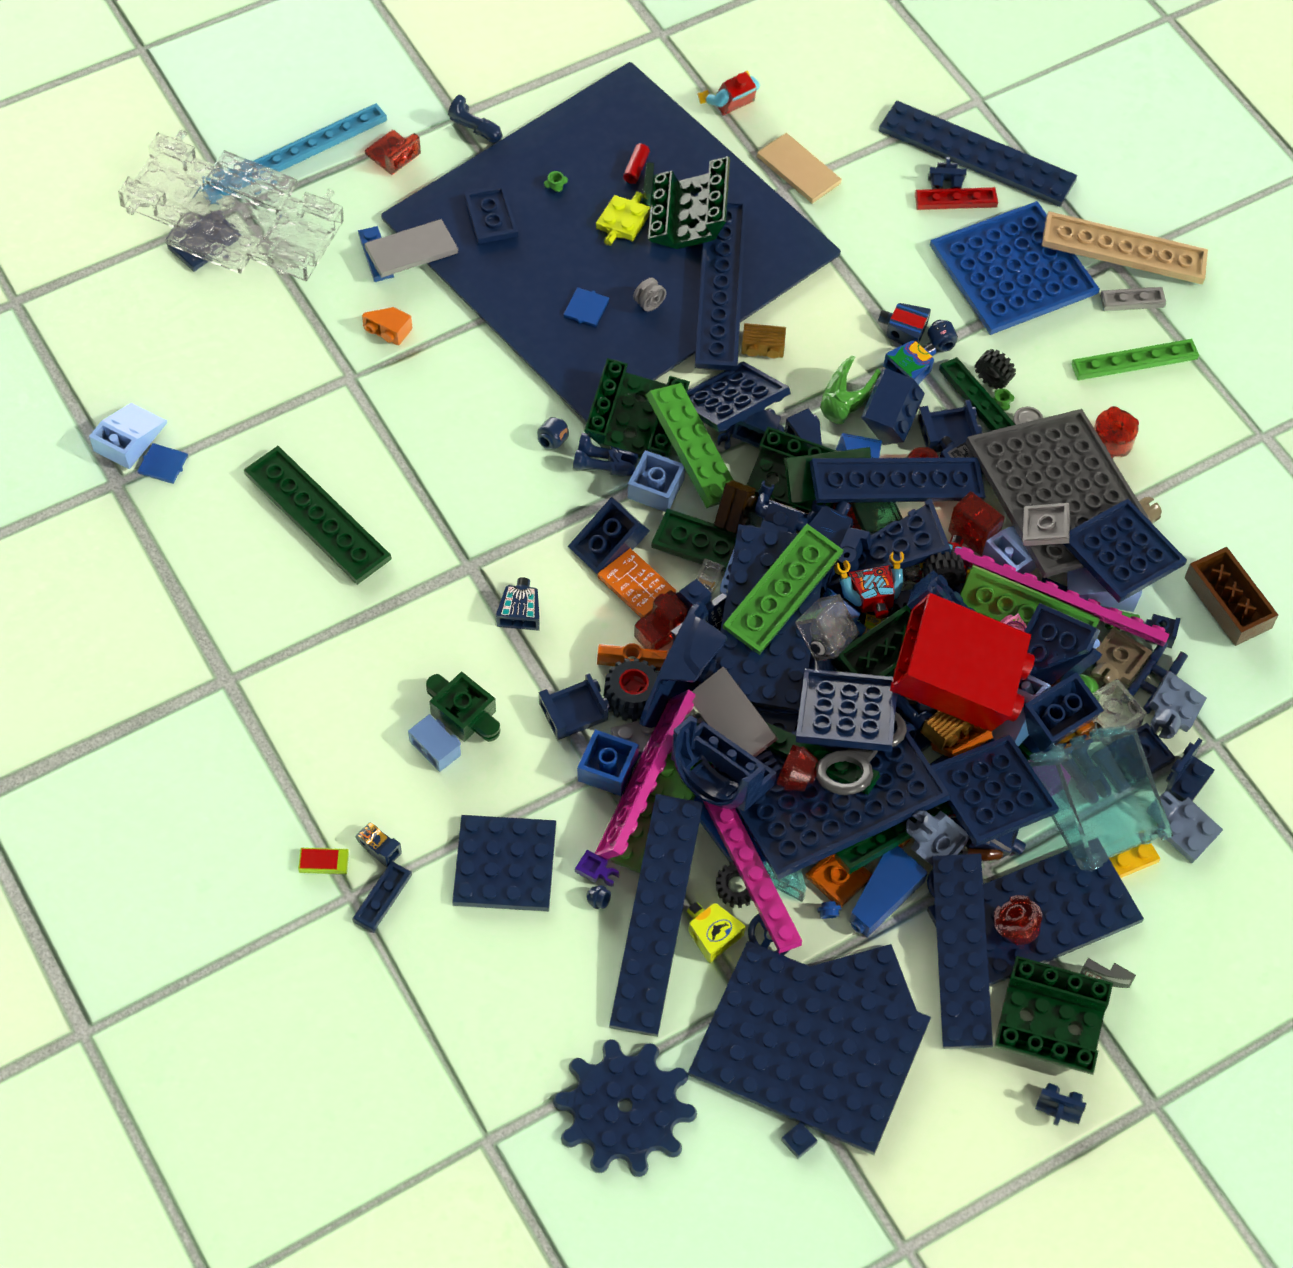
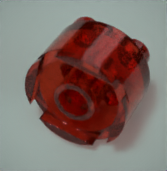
M1111 406L1108 410L1100 413L1094 425V429L1112 458L1114 456H1127L1133 449L1139 431L1138 419L1117 406Z

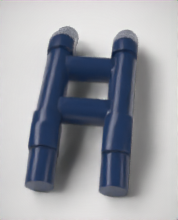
M1165 643L1164 646H1156L1139 674L1122 696V700L1128 703L1140 688L1150 693V698L1142 708L1144 714H1150L1153 710L1148 705L1158 687L1145 681L1150 672L1161 678H1164L1169 671L1177 676L1188 658L1186 653L1180 651L1168 671L1158 666L1157 663L1167 648L1168 643Z

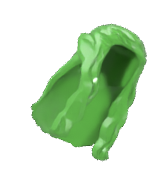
M850 356L838 367L822 396L820 405L822 414L826 419L835 424L845 423L847 416L864 404L874 389L881 373L877 368L863 389L853 392L847 391V375L856 358L855 356Z

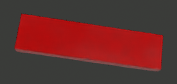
M996 187L915 190L917 210L997 208L998 206Z

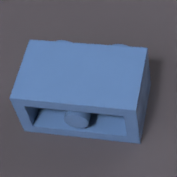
M430 714L408 730L409 742L439 772L461 756V742L454 734L450 735L446 731L444 724L439 719L435 720Z

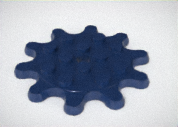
M609 1039L602 1046L603 1059L600 1063L589 1064L582 1058H574L569 1063V1071L576 1077L578 1085L575 1090L559 1092L553 1098V1105L556 1109L567 1111L574 1118L572 1126L563 1131L561 1142L568 1148L582 1143L590 1145L593 1149L590 1166L596 1173H604L613 1160L623 1159L628 1163L632 1175L642 1177L648 1172L647 1157L651 1152L661 1151L671 1158L678 1157L681 1154L682 1144L673 1135V1128L678 1123L693 1122L697 1118V1109L691 1104L680 1102L676 1097L677 1090L688 1081L687 1071L683 1068H675L668 1072L660 1070L656 1064L659 1048L655 1044L647 1043L643 1045L638 1055L630 1057L623 1054L618 1041ZM625 1099L632 1104V1109L628 1112H623L618 1108V1104Z

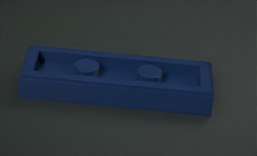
M391 861L352 918L353 922L374 933L411 878L412 872Z

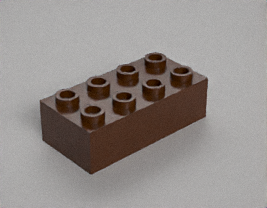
M1224 547L1190 563L1184 577L1234 646L1273 628L1279 614L1228 547Z

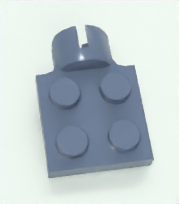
M1169 671L1164 676L1148 705L1155 711V715L1150 722L1152 732L1155 734L1160 726L1162 731L1158 737L1163 739H1171L1177 734L1179 729L1187 732L1191 729L1207 697Z
M1166 791L1149 808V812L1160 822V827L1156 831L1191 863L1223 831L1189 797L1184 801H1179L1170 792Z
M917 811L912 815L917 819L916 823L914 824L910 819L906 823L907 833L915 840L911 849L932 866V856L958 855L970 840L966 831L942 811L935 817L926 811Z

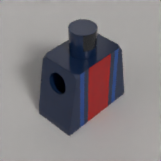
M898 303L893 313L881 310L878 322L888 325L886 336L901 345L910 341H916L919 344L929 323L931 309Z

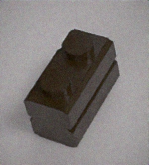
M734 480L725 483L714 525L733 533H737L739 524L748 526L751 517L748 516L749 511L754 507L757 497L754 496L756 489Z

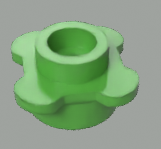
M553 171L549 173L548 180L544 182V186L560 192L563 190V185L568 182V179L561 172Z
M1007 389L995 390L993 399L1004 411L1009 410L1010 403L1014 401V395Z

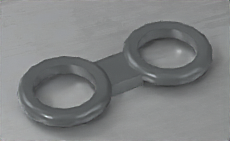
M896 712L894 725L897 730L893 734L892 747L897 746L903 741L907 732L906 722ZM848 748L846 751L829 753L819 760L816 767V778L822 787L832 793L853 795L861 792L870 785L873 778L870 761L876 755L877 750ZM847 761L859 766L863 775L854 783L841 784L831 780L827 776L826 770L833 763Z

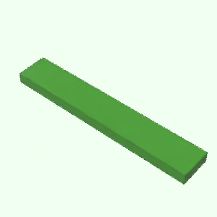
M1193 339L1073 359L1071 364L1077 380H1084L1198 360L1199 353Z

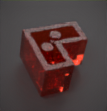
M672 590L658 595L653 601L652 614L640 618L634 625V637L645 649L660 650L673 641L671 631L684 622L688 614V608Z

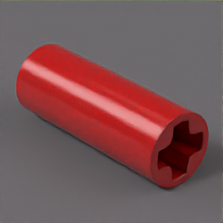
M637 144L623 175L624 180L628 183L635 184L638 181L650 153L649 147L645 144Z

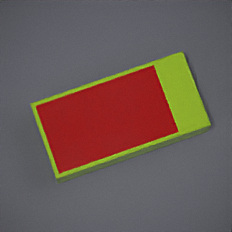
M301 847L299 873L347 874L349 849Z

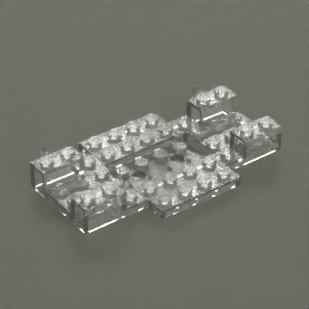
M180 129L175 137L157 132L148 145L150 157L136 178L128 176L118 190L120 206L126 208L128 214L134 215L136 212L173 227L165 239L166 244L241 274L250 259L276 269L278 275L284 276L286 273L303 281H308L344 222L343 206L330 201L335 195L334 190L331 189L330 191V188H328L323 197L306 191L302 198L299 199L291 195L298 184L296 178L226 150H223L215 164L197 158L195 146L183 142L187 136L185 130ZM210 186L275 212L276 216L271 215L267 210L254 208L250 203L234 200L230 195L224 196L219 194ZM212 204H217L220 206V209L211 211L208 207ZM248 219H254L257 221V224L248 226L245 222Z

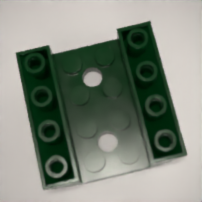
M729 156L710 161L708 174L678 181L673 171L653 175L649 241L680 249L713 241L717 238L726 223L730 168Z
M607 358L584 432L602 448H609V446L618 447L619 449L637 454L639 459H641L645 450L663 457L668 456L672 444L648 399L640 402L635 397L637 395L646 397V394L651 390L682 383L687 393L690 381L669 376L667 384L626 373L627 363ZM633 431L636 436L629 438L624 432Z
M767 426L760 443L759 456L747 485L756 489L754 496L758 500V492L762 482L765 481L764 485L771 487L772 484H769L766 480L768 476L776 475L779 481L774 484L775 487L769 499L809 513L811 512L813 500L789 503L784 458L834 452L836 450ZM756 503L754 507L750 509V511L753 513H755ZM826 503L825 506L832 508L834 503Z
M1016 956L997 1027L995 1047L1093 1075L1099 1052L1097 1046L1103 1018L1109 1005L1113 983ZM1020 1012H1030L1033 1019L1031 1021L1023 1020L1020 1017ZM1077 1025L1081 1029V1034L1074 1035L1070 1033L1068 1026Z

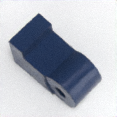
M848 527L840 545V548L844 550L838 559L841 570H845L843 565L845 560L850 563V570L848 572H854L859 568L858 560L863 549L870 550L872 546L870 532Z

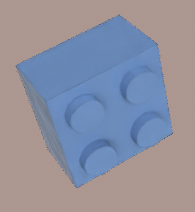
M645 450L628 482L627 498L666 512L667 508H671L685 480L683 464Z

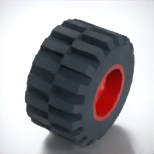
M628 658L624 659V663L620 661L615 663V667L612 666L605 677L603 696L609 702L611 708L609 712L614 711V716L617 718L621 716L624 721L632 719V722H635L638 718L641 719L644 707L659 672H656V667L654 665L648 666V662L645 660L639 662L637 658H634V661H630Z

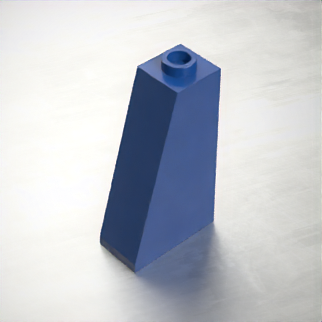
M899 846L883 854L851 913L849 922L852 928L857 933H862L869 937L925 883L928 871Z

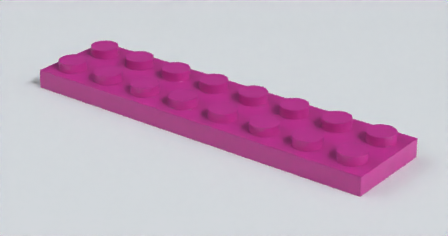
M689 689L668 700L661 718L642 752L595 851V854L608 860L622 855L628 847L627 840L638 826L637 819L647 807V797L656 788L657 782L655 780L666 766L665 759L667 755L672 752L674 729L684 721L686 715L694 707L693 700L696 694Z

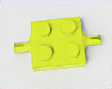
M637 191L631 200L614 195L597 220L596 229L608 233L604 240L606 245L609 244L611 246L616 238H625L633 241L650 216L651 207L639 203L643 198L641 192Z

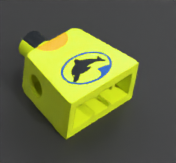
M695 902L687 909V913L693 918L689 923V934L709 964L744 936L745 925L716 903L704 910L698 902Z

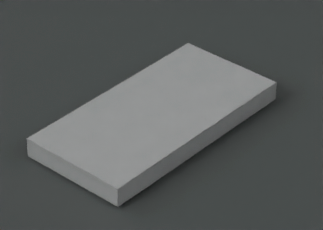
M442 219L365 243V249L381 278L458 253V248Z
M722 667L692 691L696 694L693 700L694 706L707 724L752 756L756 757L778 740L726 668Z

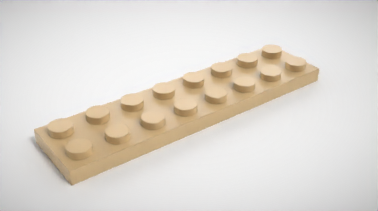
M1050 211L1047 213L1042 240L1043 247L1202 285L1204 283L1208 249Z

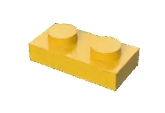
M1149 839L1108 855L1120 878L1159 863L1161 859Z

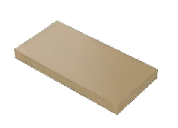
M787 132L757 152V157L812 204L842 182V179Z

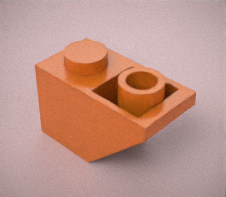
M395 307L364 312L362 315L363 328L367 332L376 334L385 341L392 342L398 346L413 329L412 316Z

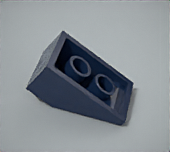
M611 497L567 547L598 575L600 571L630 548L633 550L650 530L621 503Z

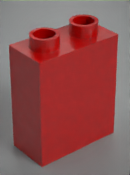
M929 593L911 611L890 691L992 732L1007 720L1014 722L1022 711L1024 696L1018 694L1017 691L1020 680H1026L1034 665V655L1027 652L1031 634Z

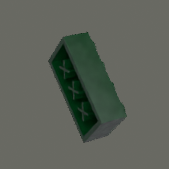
M907 605L836 653L832 662L839 672L892 677L896 669L912 610Z

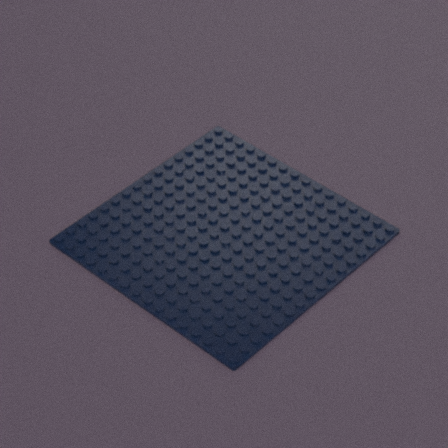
M632 62L624 64L381 214L382 220L395 233L442 219L458 248V253L426 264L586 423L607 358L627 363L626 373L655 381L696 353L703 243L675 249L651 242L648 239L649 216L633 241L625 238H616L611 246L609 244L606 245L604 240L608 233L596 229V222L614 195L631 200L638 191L643 194V198L639 203L651 207L653 175L673 171L678 181L708 174L710 161L729 156L730 168L727 200L747 201L740 323L841 254V250ZM637 144H645L649 147L650 153L638 181L635 184L628 183L624 180L623 175ZM553 171L561 172L568 179V182L563 185V190L560 192L544 186V182L548 180L549 173ZM504 185L518 229V237L478 244L464 192ZM648 278H654L658 285H661L666 290L665 299L652 311H645L633 299L636 288ZM577 287L590 292L595 291L596 294L609 297V302L596 327L584 323L578 324V321L564 317V312Z

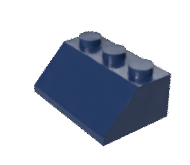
M884 368L878 377L861 418L875 436L882 440L883 445L903 443L925 393L914 379Z
M1077 672L1023 705L1028 734L1041 752H1044L1089 724L1104 711Z

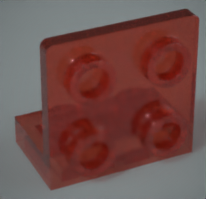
M391 130L365 149V155L389 174L393 175L421 154L420 137L413 133L408 138H404L395 130Z

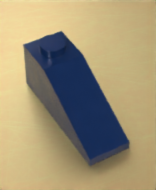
M809 408L786 418V433L822 445L819 418L815 414L813 415Z

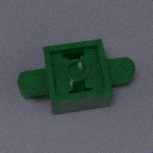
M462 671L450 682L440 674H434L427 679L426 691L432 697L429 701L431 715L435 719H439L446 728L465 742L474 733H477L487 742L494 741L499 737L501 731L500 723L492 716L496 712L495 697Z

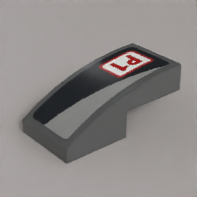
M1090 958L1086 960L1080 972L1083 975L1112 982L1113 987L1130 988L1136 977V974L1115 962L1109 970Z

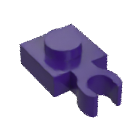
M586 850L575 867V873L594 883L601 878L606 885L613 887L614 881L608 877L614 875L619 878V871L617 869L606 867L608 860L589 850Z

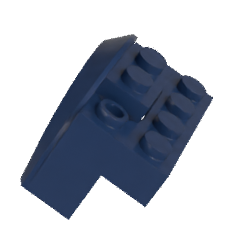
M690 715L674 729L671 760L674 761L681 779L696 796L707 803L726 809L738 807L746 811L774 786L777 773L704 721L696 727L697 719ZM699 760H702L700 764H698L693 770L690 771V768L695 763H697ZM708 762L714 764L716 767L721 769L723 772L728 774L737 782L731 781L722 776Z

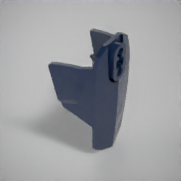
M697 602L693 605L682 623L648 697L640 719V725L648 728L656 727L670 698L688 689L693 691L713 675L718 663L716 654L725 644L727 638L718 629L707 623L709 612L704 603Z

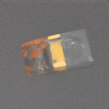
M704 559L696 578L712 595L723 577V565Z

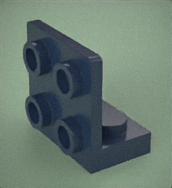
M1200 738L1194 744L1191 742L1188 744L1183 752L1184 755L1181 759H1177L1166 779V782L1169 784L1165 792H1170L1179 801H1184L1188 797L1194 801L1215 771V769L1195 757L1203 741Z

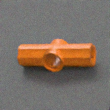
M629 643L625 646L599 644L597 665L615 666V663L618 661L624 663V659L633 656L639 659V662L647 661L648 666L654 665L656 671H660L667 657V651L644 649L635 643Z

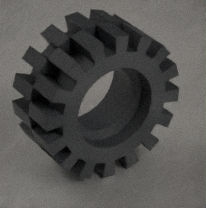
M994 349L986 350L978 359L974 368H976L975 372L979 373L978 378H982L984 384L987 382L990 388L993 386L994 389H1003L1016 375V368H1013L1015 366L1014 363H1010L1011 359L1005 357L1006 354H1000L999 350L994 352Z
M940 552L937 553L938 556L931 555V559L927 558L925 563H923L924 577L934 570L938 575H942L946 579L950 588H954V584L960 585V581L963 582L965 580L964 563L959 554L956 555V553L952 552L950 555L949 552H945L942 555Z
M733 861L729 862V866L723 865L722 871L719 870L717 873L718 877H716L718 897L722 898L724 904L729 903L730 907L733 908L734 905H738V908H742L743 904L746 907L749 906L752 898L747 888L742 892H734L728 886L729 881L733 877H740L736 865H734Z

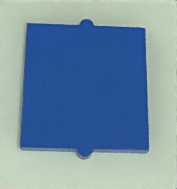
M577 287L564 312V317L578 321V324L584 323L596 327L609 302V297L596 294L595 291L590 292Z
M152 443L147 454L143 456L144 460L138 469V474L174 484L179 473L183 471V465L188 457V453Z

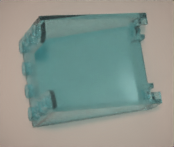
M1125 725L1116 728L1111 726L1104 729L1099 727L1089 731V736L1084 738L1083 735L1069 739V744H1056L1049 747V752L1043 753L1041 751L1031 754L1029 756L1030 760H1027L1059 807L1058 813L1051 817L1080 870H1095L1102 867V863L1107 862L1108 858L1141 844H1150L1156 838L1165 840L1173 836L1136 728H1126Z

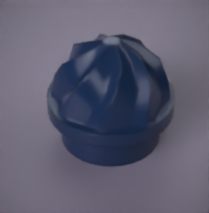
M603 885L591 887L586 894L587 902L595 909H605L611 899V892Z

